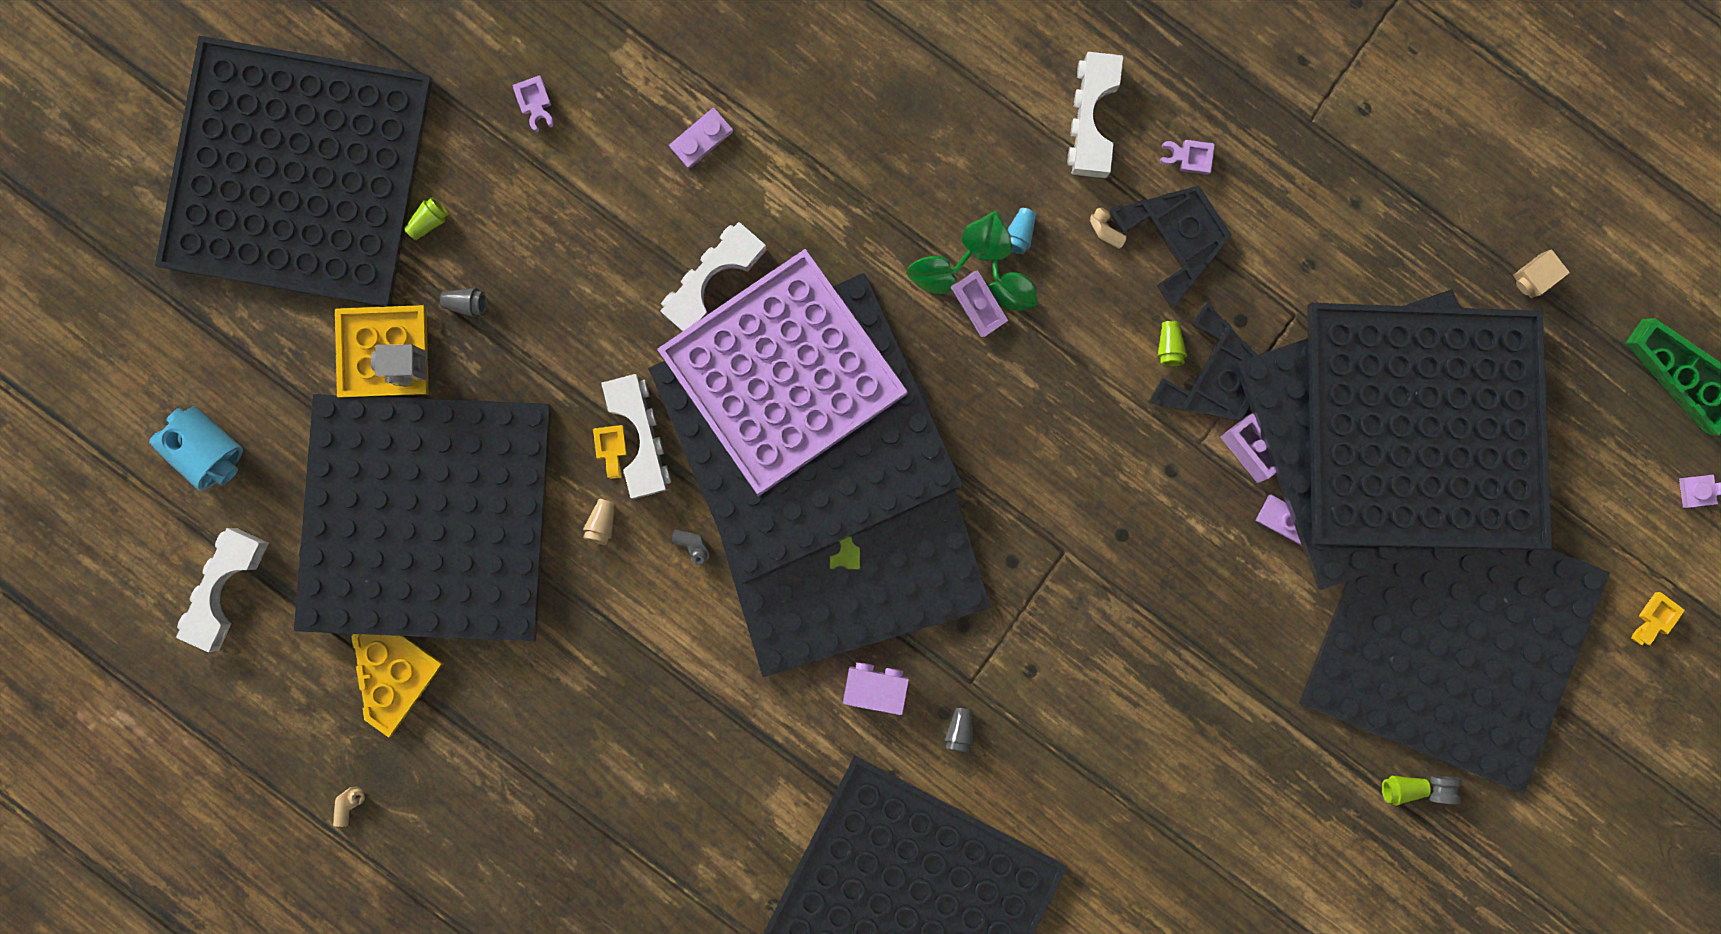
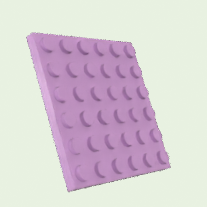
M806 249L657 349L758 496L908 394L905 387Z

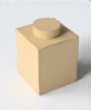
M1551 249L1539 254L1513 276L1517 280L1516 285L1519 290L1533 298L1546 292L1570 272Z

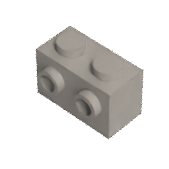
M375 345V353L371 355V367L375 371L376 376L385 379V383H393L394 386H411V381H427V351L414 345Z

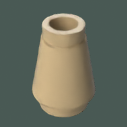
M598 499L583 528L585 540L606 545L608 539L612 538L615 503Z

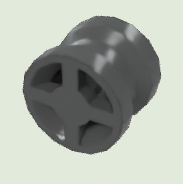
M1449 776L1430 777L1433 792L1430 794L1429 801L1445 804L1461 803L1458 788L1461 786L1462 779Z

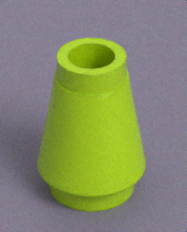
M431 197L428 201L424 200L404 229L410 237L417 241L420 237L443 224L448 212L439 201Z
M1177 321L1163 322L1157 358L1160 359L1162 366L1183 365L1187 352L1180 323Z
M1390 776L1389 779H1384L1382 783L1384 800L1395 806L1429 797L1431 793L1430 784L1427 779Z

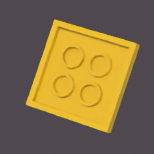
M426 306L335 309L338 398L429 395ZM375 345H414L426 350L427 381H411V386H394L393 383H385V379L376 376L375 371L371 367V355L375 353Z

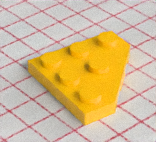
M353 634L351 637L358 666H356L359 689L362 691L364 720L387 737H391L444 663L407 636Z

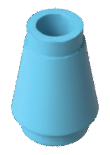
M1020 208L1009 226L1008 231L1012 241L1011 252L1025 254L1026 249L1031 247L1036 217L1034 211Z

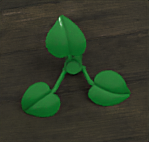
M995 210L984 218L969 224L964 229L961 238L968 251L955 267L951 268L950 262L944 257L927 256L913 262L906 271L909 279L923 290L933 294H945L952 291L951 286L957 283L954 274L958 273L969 257L974 254L981 261L992 259L995 282L990 283L988 288L1000 307L1021 311L1033 308L1039 303L1036 286L1027 276L1016 272L1006 273L1002 277L999 275L998 260H1002L1010 254L1012 241L1005 223Z

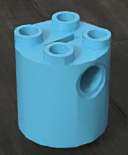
M192 406L185 411L181 408L173 411L167 418L169 424L163 430L155 433L149 440V444L154 447V450L200 491L210 488L216 483L222 486L229 482L238 471L235 464L243 452V448L196 406Z

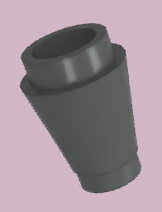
M478 288L443 291L440 296V306L442 309L476 317L485 313L487 297L486 293L479 291Z
M955 708V713L944 740L947 742V750L969 753L970 746H974L972 710Z

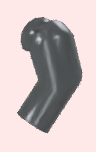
M674 530L671 543L686 546L692 557L691 561L696 565H703L709 558V549L702 536Z

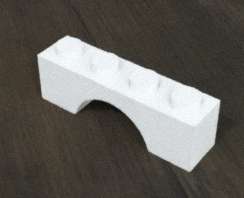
M1087 52L1084 61H1079L1077 78L1082 79L1081 90L1076 89L1074 107L1079 108L1078 119L1073 118L1071 126V136L1076 137L1075 147L1069 148L1067 165L1072 166V175L1107 178L1110 174L1113 143L1105 139L1098 132L1093 120V109L1099 99L1117 91L1120 85L1123 55Z
M740 222L735 227L730 225L724 230L720 236L722 240L715 249L710 247L700 260L703 263L696 271L691 269L681 280L683 286L676 293L670 292L662 301L661 305L663 308L661 313L680 330H686L708 315L704 304V291L707 283L715 274L731 268L748 272L767 251L766 245Z
M637 374L602 382L608 412L629 418L636 426L640 437V447L636 458L623 469L630 498L637 499L668 491L667 484L671 483V476L668 466H662L660 455L664 454L661 438H655L652 426H656L657 422L653 408H647L645 398L650 395L646 380H640Z
M226 528L225 531L220 533L215 543L217 550L213 558H210L204 566L203 575L205 576L200 586L198 585L191 594L190 601L192 604L188 612L184 613L178 622L177 628L180 630L176 638L207 652L220 650L232 624L225 617L221 609L220 594L222 587L229 577L239 571L257 570L269 542L238 528Z

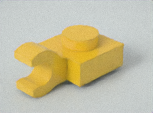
M618 425L593 429L596 458L606 459L607 477L610 479L622 478L619 457L628 456L624 426Z
M1655 592L1639 615L1646 622L1634 632L1631 639L1640 645L1644 643L1650 645L1658 632L1669 634L1685 610L1663 593Z

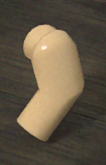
M1097 208L1095 214L1091 215L1090 222L1098 238L1120 249L1126 241V236L1110 228L1107 224V221L1110 219V213L1107 210Z
M350 787L337 796L333 826H348L350 810L362 804L365 799L364 791L360 787Z

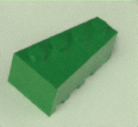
M1656 318L1642 319L1625 344L1705 434L1719 436L1721 434V362Z

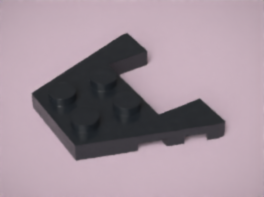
M1200 186L1164 194L1148 200L1137 201L1121 207H1114L1109 210L1110 216L1122 234L1149 218L1181 266V270L1157 285L1171 308L1179 302L1181 297L1232 235Z
M1205 301L1192 326L1215 338L1218 342L1190 392L1162 378L1148 402L1154 405L1241 421L1249 408V403L1234 364L1257 356V354L1233 331L1232 326L1225 319L1223 320L1214 310L1212 304Z

